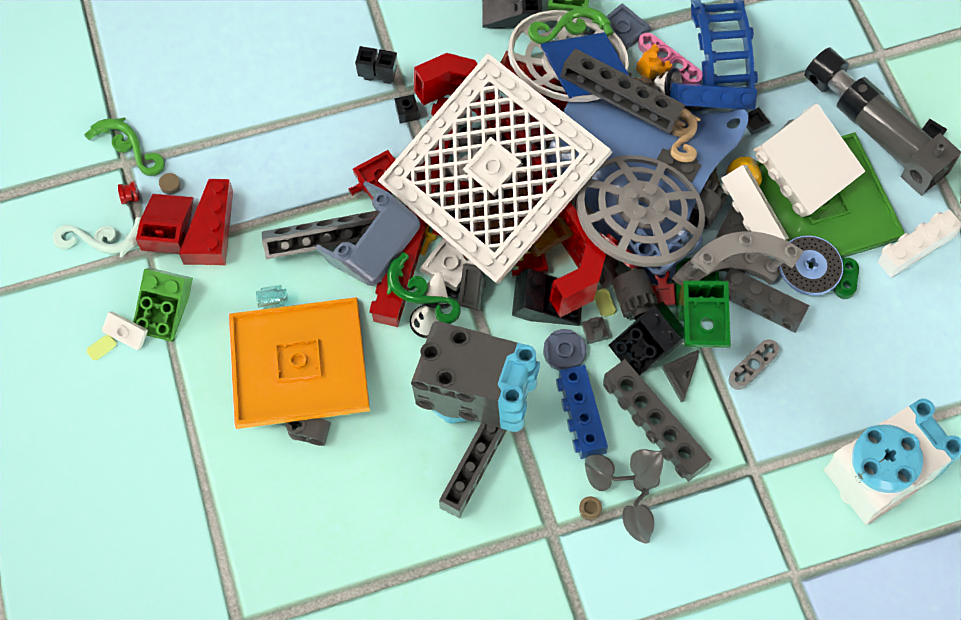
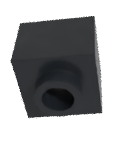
M414 94L394 98L400 124L419 120V111Z

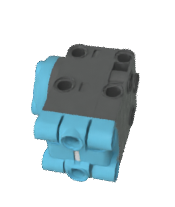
M433 322L427 340L420 349L421 356L411 381L415 404L423 409L432 410L437 416L450 424L468 420L511 432L520 431L525 423L524 417L527 409L526 398L528 392L533 391L537 387L540 362L536 361L535 349L530 345L494 337L483 332L444 322Z

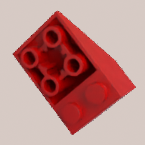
M152 194L140 219L136 241L141 251L179 254L188 231L194 197Z

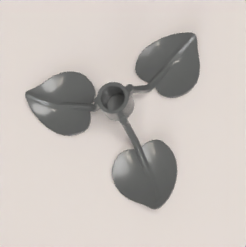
M648 449L635 451L630 458V468L635 475L620 477L613 476L615 466L608 457L599 454L588 456L585 459L586 475L589 483L596 490L606 491L610 489L612 481L634 480V487L642 493L634 501L633 506L628 505L623 509V524L627 532L634 539L645 544L649 543L654 530V516L647 506L638 504L646 495H649L650 489L659 486L664 452Z

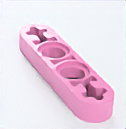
M643 33L639 37L638 48L641 52L644 53L653 44H657L659 51H664L668 54L667 57H659L663 66L666 61H670V64L681 63L683 68L679 70L682 74L683 83H701L702 71L655 35Z

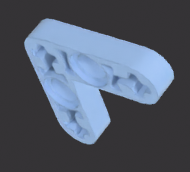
M626 223L623 228L626 229L629 223ZM642 228L636 230L637 235L648 236ZM685 231L667 245L668 250L670 251L673 247L682 248L683 246L679 242L683 241L686 244L689 241L688 237L692 234ZM702 236L694 249L682 259L661 266L660 270L657 268L652 269L653 267L647 268L653 275H663L700 248L703 243ZM630 240L629 244L637 255H661L654 244H650L651 250L649 253L642 254L639 248L643 243L636 242L634 245L633 243L635 242Z

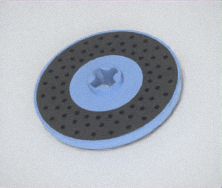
M800 236L789 241L803 250V253L793 268L785 263L779 266L784 281L791 288L805 295H822L835 288L843 274V262L837 249L828 241L816 236ZM809 262L813 263L812 269L809 268Z

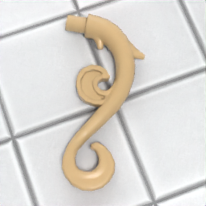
M684 108L680 119L685 121L688 127L685 128L686 124L678 121L671 131L672 135L680 137L671 147V156L680 162H692L697 157V151L691 145L684 143L695 135L697 121L701 119ZM683 145V150L687 151V153L679 152L677 149Z

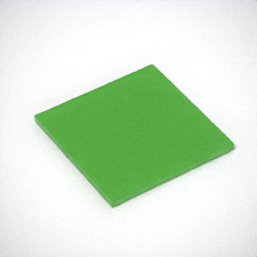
M856 132L841 137L865 172L812 214L802 218L794 212L789 199L782 195L776 181L770 178L764 164L757 161L762 173V182L759 187L787 233L789 239L786 241L788 242L800 236H816L832 244L842 259L898 242V239L905 234ZM809 262V268H812L813 263Z

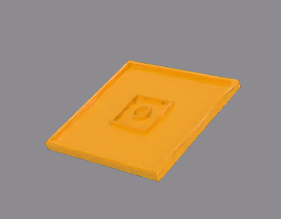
M357 297L229 314L234 422L236 429L370 411Z

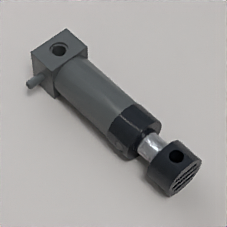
M831 47L824 49L808 65L804 76L821 92H826L829 89L834 91L840 97L836 107L905 168L900 177L921 196L924 195L951 172L961 155V151L941 133L932 139L884 96V93L866 77L855 81L846 73L849 63Z

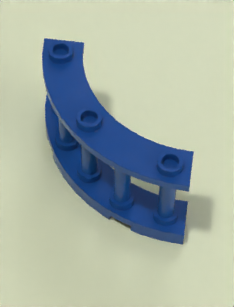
M691 0V19L694 22L695 28H700L701 33H698L700 50H704L705 61L701 62L703 84L718 85L746 82L747 87L755 88V83L758 82L757 71H754L752 47L754 32L753 27H749L744 0H733V3L705 5L701 0ZM733 11V13L709 15L711 12ZM738 21L740 30L713 32V30H709V24L713 22ZM742 38L744 51L718 53L712 51L711 42L713 40ZM745 59L746 74L723 76L714 74L713 63H716V61Z

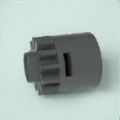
M707 179L699 194L705 213L704 229L710 228L727 197V194L723 193L724 190L721 185L711 179ZM695 203L688 222L697 228L699 224V210Z
M630 270L620 274L612 281V286L624 318L630 319L633 317L634 320H637L653 305L658 304L646 270Z

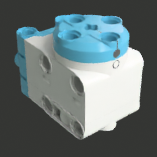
M926 398L917 400L888 420L869 427L857 440L839 449L833 455L829 464L823 469L840 491L842 501L850 504L865 526L942 475L951 464L961 457V438L955 435L947 436L945 431L932 417L935 412L934 404Z

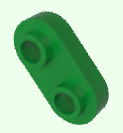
M843 258V274L839 283L834 288V293L841 299H850L857 290L859 265L852 258ZM845 265L850 266L852 269H847ZM843 284H847L849 288H845Z

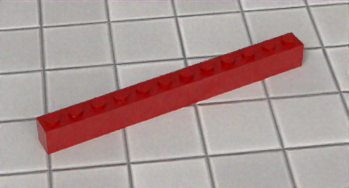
M442 97L437 100V104L433 103L431 115L434 116L449 98ZM453 140L444 141L445 149L452 148ZM450 154L445 155V163H448ZM439 156L431 157V165L439 164ZM440 170L431 171V179L440 178ZM425 172L417 173V181L426 180ZM440 184L431 185V194L439 193ZM426 186L418 187L426 194ZM416 213L414 214L420 220V228L402 251L409 256V259L404 263V268L402 269L403 276L399 275L400 284L407 291H409L408 282L415 273L425 239V230L428 226ZM386 273L382 278V282H379L376 286L375 294H377L376 301L371 302L370 313L372 314L373 322L398 327L406 301L395 295L393 291L387 294L388 281Z

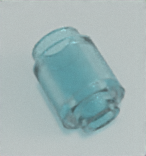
M276 285L257 290L256 301L258 308L263 307L267 309L285 306V301H288L287 289H283L282 285Z

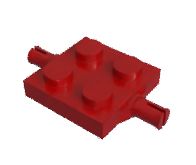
M389 150L353 168V173L359 183L348 188L352 196L364 191L373 201L372 195L363 185L365 181L392 194L378 181L396 160Z

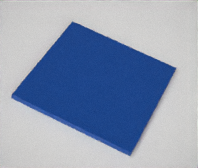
M605 32L541 44L542 50L569 99L591 95L588 91L560 77L564 62L575 48L629 76Z

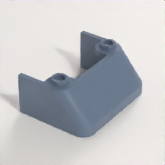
M365 181L363 185L373 197L372 205L376 211L380 212L356 245L350 242H343L333 252L318 244L315 248L330 265L366 285L374 286L382 280L388 272L392 261L399 257L419 230L420 220L389 192Z

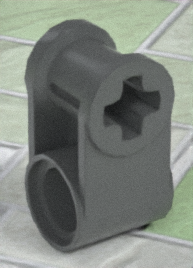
M316 418L286 422L285 426L293 440L324 446L331 423L325 419Z

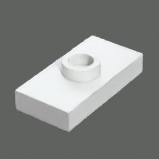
M113 311L108 312L102 328L103 333L136 350L142 348L148 332L144 327Z

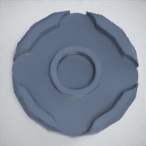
M560 329L554 331L546 338L543 355L550 367L559 371L582 365L586 357V344L584 339L576 334L575 331Z

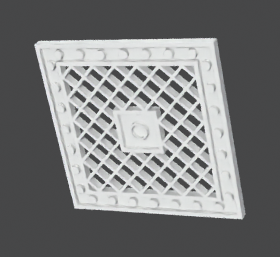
M487 53L378 181L494 282L499 284L611 155L612 151ZM500 91L508 98L500 99ZM495 92V99L486 101V93ZM481 96V102H476ZM515 103L523 110L515 111ZM510 104V111L501 113L500 105ZM495 106L496 113L486 115V107ZM481 108V116L472 117V109ZM525 115V124L516 125L515 117ZM530 115L539 122L530 123ZM510 118L511 126L501 127V119ZM496 120V128L487 129V121ZM481 122L482 130L473 131L472 123ZM467 124V132L458 133V125ZM545 127L554 134L546 135ZM540 128L541 136L531 137V129ZM526 130V138L516 139V131ZM511 132V140L502 141V133ZM496 134L497 142L491 137L487 140V135ZM482 136V144L473 145V137ZM467 138L468 146L459 147V139ZM453 140V148L445 149L444 141ZM556 140V148L546 149V141ZM561 140L569 146L561 147ZM541 142V150L531 151V143ZM526 144V152L517 153V145ZM511 146L512 154L504 147ZM479 150L473 157V151ZM468 152V160L459 161V153ZM571 152L572 160L562 162L561 153ZM454 154V162L445 163V155ZM556 154L557 162L547 164L546 155ZM439 156V164L431 165V157ZM541 156L542 164L532 166V157ZM527 158V166L521 167L523 163L518 159ZM459 167H464L463 170L467 175H460ZM568 167L567 170L562 174V168ZM454 168V176L445 177V169ZM557 168V177L547 178V170ZM440 170V178L431 179V171ZM542 170V179L533 180L532 172ZM425 172L426 180L417 181V173ZM527 172L528 181L518 182V174ZM513 177V183L507 184V182ZM469 180V189L460 190V181ZM474 180L483 187L474 188ZM454 182L455 191L446 192L445 183ZM554 183V185L548 190V184ZM440 184V192L431 194V185ZM543 185V194L533 195V186ZM426 186V194L418 187ZM528 187V196L519 197L518 188ZM513 189V197L504 199V190ZM489 192L493 196H496L498 194L499 199L489 200ZM484 193V201L475 202V194ZM469 195V203L460 204V196ZM455 196V205L446 206V197ZM440 198L441 207L432 199ZM540 200L534 207V201ZM528 201L529 210L519 211V202ZM514 203V212L504 213V204ZM499 205V214L490 215V206ZM484 207V216L475 217V208ZM470 209V218L461 219V210ZM455 211V219L447 212ZM526 216L520 223L519 217ZM514 218V227L505 228V219ZM499 220L500 228L490 230V221ZM485 221V230L476 231L475 223ZM470 223V231L461 224ZM505 233H511L505 240ZM500 234V243L491 244L490 235ZM485 236V244L477 237Z

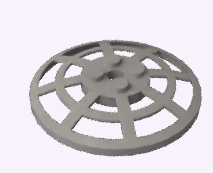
M626 155L605 160L598 170L615 163L620 170L612 173L604 182L590 178L577 194V216L589 239L604 253L616 260L641 267L668 265L682 259L692 251L702 235L705 223L703 203L692 183L675 168L653 158ZM625 162H641L656 166L657 168L653 170L644 167H629ZM664 171L675 176L689 191H681L674 181L663 174ZM633 173L651 174L652 177L649 182L638 181ZM621 175H625L629 182L623 188L610 184ZM660 179L669 184L675 192L665 193L657 186ZM587 187L600 189L598 194L600 211L587 215L585 208V191ZM606 191L618 195L617 205L606 207ZM686 199H695L699 210V224L697 228L686 220L688 215ZM680 200L681 216L669 210V201ZM638 202H645L648 207H643ZM619 213L629 223L627 228H622L611 216ZM666 218L677 224L672 230L664 234L660 227V224ZM604 219L611 229L622 236L618 247L605 240L596 231L592 223ZM636 228H651L654 236H642L634 234ZM682 228L693 235L692 239L685 246L669 253L666 241L676 236ZM630 240L643 244L657 243L661 255L641 256L626 252Z

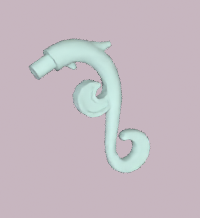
M137 217L135 219L131 232L125 235L127 238L120 243L106 244L103 242L105 238H108L109 243L116 239L117 234L110 226L100 227L93 238L81 229L71 225H62L57 228L53 234V242L62 250L69 249L75 245L77 239L73 236L70 240L65 241L63 240V235L66 232H74L92 248L108 254L120 253L122 258L138 244L136 236L141 218Z

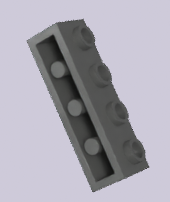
M730 267L723 280L728 281L729 301L794 333L798 330L810 306Z

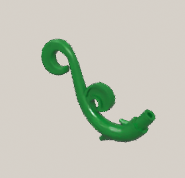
M402 252L397 259L392 261L387 272V294L393 291L399 298L416 304L448 303L452 306V311L449 314H443L441 312V305H437L435 316L439 322L448 324L456 322L461 314L460 305L456 300L443 296H427L428 284L420 276L412 277L408 282L410 291L417 288L415 292L405 290L400 284L399 275L403 276L402 269L409 256Z

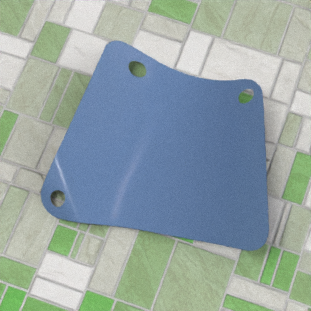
M603 99L589 102H568L563 111L611 149L612 153L606 160L626 155L644 156L657 160L662 148L668 150L680 138L643 121ZM744 109L714 114L691 112L701 120L697 121L695 135L684 144L691 145L696 149V159L701 164L693 182H691L698 194L701 193L707 179L717 164L740 142L748 123V113ZM739 118L740 124L734 129L727 127V123L730 120ZM679 119V121H682V122H684V123L686 124L685 128H687V127H688L687 123H686L685 121H683L682 119ZM551 140L549 149L556 148V140ZM561 140V147L569 146ZM683 145L677 149L679 152L687 153V151L683 150ZM571 152L561 153L562 162L572 160ZM556 154L546 156L548 164L557 162ZM625 162L629 167H644L653 170L657 168L656 166L641 162ZM616 163L598 170L591 179L604 182L608 176L620 170ZM568 167L562 168V171L565 172ZM550 169V172L553 173L556 169ZM664 171L663 174L674 181L681 191H689L680 180L669 172ZM633 173L638 181L649 182L652 177L651 174ZM621 175L610 184L623 188L629 182L625 175ZM660 179L657 186L665 193L675 192L669 184ZM587 187L585 202L594 213L600 211L598 205L600 189ZM606 191L605 202L607 208L617 205L618 195ZM686 199L688 207L687 221L696 203L695 199ZM680 200L669 201V210L681 216ZM638 202L639 205L648 207L645 202ZM619 213L611 216L622 228L627 223ZM666 218L660 224V227L664 234L672 230L677 224ZM604 219L592 223L599 234L602 233L606 236L609 233L617 241H621L622 236L611 229ZM651 228L643 229L648 236H654ZM682 228V230L676 236H674L670 240H667V245L673 240H675L677 237H679L681 234H683L685 232V229ZM629 244L627 249H629L633 254L637 255V253ZM642 244L639 248L640 253H649L651 245ZM673 247L670 249L669 253L675 252L680 248ZM676 265L669 270L670 279L668 282L671 281L675 273ZM657 266V267H653L652 269L657 268L658 270H660L662 267H661V266ZM643 267L642 269L647 271L650 281L658 285L655 275L647 267ZM666 273L659 276V278H664L666 276Z

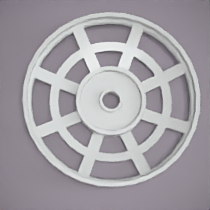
M550 10L539 12L522 20L515 27L508 45V56L514 71L521 80L537 92L561 101L589 102L601 99L593 94L569 99L568 95L553 92L542 87V85H545L556 91L565 92L563 87L549 82L554 78L559 79L545 53L542 59L531 57L535 46L542 50L541 44L531 40L526 48L525 56L514 52L515 43L523 32L530 39L528 29L532 23L537 21H557L558 23L561 17L569 11ZM579 17L585 22L587 27L596 31L594 34L604 32L598 24L592 22L593 20ZM564 26L556 37H558L559 41L583 35H572L566 31ZM552 31L542 33L540 36H549ZM614 32L611 36H608V39L618 53L625 69L628 70L629 63L626 48ZM515 60L526 63L528 70L537 80L532 81L526 76ZM533 65L543 66L547 74L541 77L535 71Z

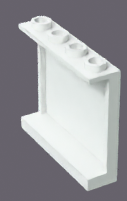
M818 103L808 107L791 123L762 145L753 149L758 161L764 164L770 178L776 181L782 195L789 199L794 212L800 215L801 218L812 214L865 172Z

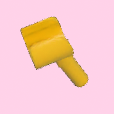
M430 225L426 227V239L420 252L424 256L431 241L437 238V235L429 233Z

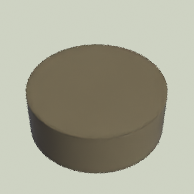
M166 173L159 179L160 189L165 194H174L181 187L180 180L176 174Z
M588 496L581 500L579 513L582 518L591 521L600 516L602 505L597 498Z

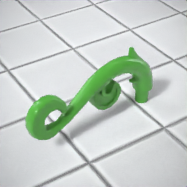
M584 3L582 7L573 9L563 15L549 36L542 37L537 32L538 30L549 32L550 27L544 22H534L528 29L530 39L537 44L552 41L564 26L570 34L581 35L585 31L586 24L579 17L593 20V23L598 24L600 29L604 30L607 37L611 36L614 32L610 26L611 22L605 14L588 7ZM575 18H578V19L576 20V24L573 23L572 20L575 19Z
M125 117L97 121L84 134L88 140H91L95 135L99 136L102 132L108 133L109 130H119L128 139L123 141V134H118L112 138V146L117 152L124 153L133 148L136 164L140 171L147 176H155L164 169V159L157 153L145 155L146 161H155L153 167L147 168L143 165L138 136L132 127L123 122L126 120Z

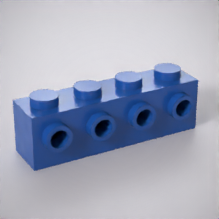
M581 365L559 370L556 385L558 392L562 391L564 398L561 399L563 411H567L569 415L567 426L569 432H573L575 440H572L575 453H579L580 459H585L594 454H607L608 444L586 366Z

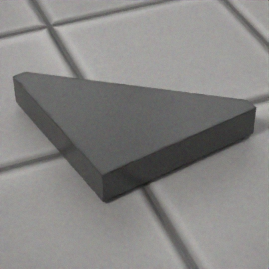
M699 350L662 366V370L680 402L685 400L700 353Z

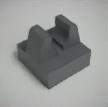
M595 317L582 322L587 344L609 339L603 317Z

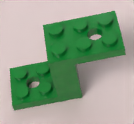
M685 258L676 265L675 273L692 258ZM716 271L702 278L703 281H683L682 286L675 282L676 318L679 321H684V347L730 348L728 281H719V272ZM701 321L712 322L713 328L710 330L704 329L701 326Z

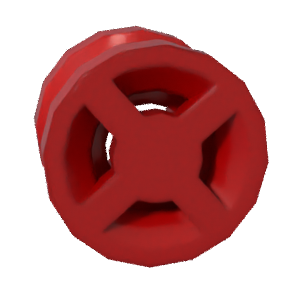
M135 181L130 182L128 185L118 184V193L122 205L127 204L128 201L139 202V193Z

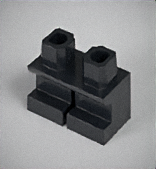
M359 46L355 61L358 76L363 77L364 80L371 81L377 79L382 80L383 83L391 84L394 81L398 66L396 65L397 52L379 49L378 53V49Z

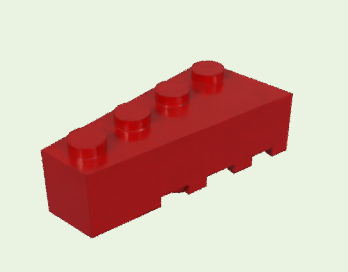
M208 179L179 252L183 265L226 266L233 199L230 179Z

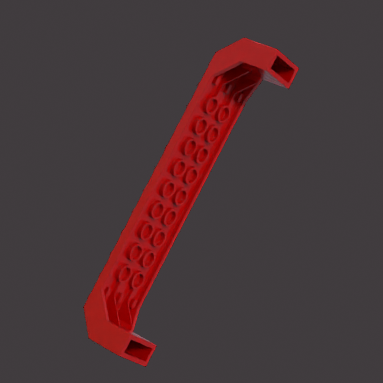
M445 53L414 67V92L423 106L446 95L451 96L478 63L474 59ZM495 92L486 93V101L495 99ZM481 96L476 102H481ZM507 104L500 105L501 113L509 112ZM495 106L486 107V115L496 113ZM481 108L472 109L477 116H481ZM510 118L501 119V127L511 126ZM496 120L487 121V129L489 127L496 128ZM526 130L516 131V139L526 138ZM511 132L502 133L504 135L502 141L511 140ZM526 144L517 145V152H526ZM531 144V151H538L536 145ZM540 156L532 157V166L542 164ZM527 158L521 159L523 163L521 167H526ZM550 169L547 170V178H554ZM542 170L532 172L533 180L542 179ZM527 175L522 178V181H528ZM554 183L548 184V190L554 185ZM543 185L533 186V195L543 194ZM572 200L550 224V227L578 268L553 281L549 301L560 317L594 301L606 253L599 249L584 232L577 216V210L572 205Z

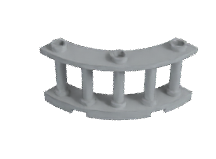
M742 231L730 233L706 244L671 279L682 286L683 281H699L713 272L729 271L730 267L744 270L746 273L754 275L771 285L780 274L779 266L785 263L793 268L803 250L782 238L762 232Z

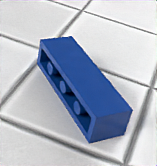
M671 82L670 97L685 104V106L755 110L757 89L743 86Z

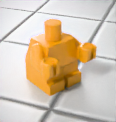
M653 44L650 49L643 53L636 66L640 76L650 80L669 71L673 65L672 63L670 64V61H666L664 66L662 65V61L657 56L659 52L657 44Z

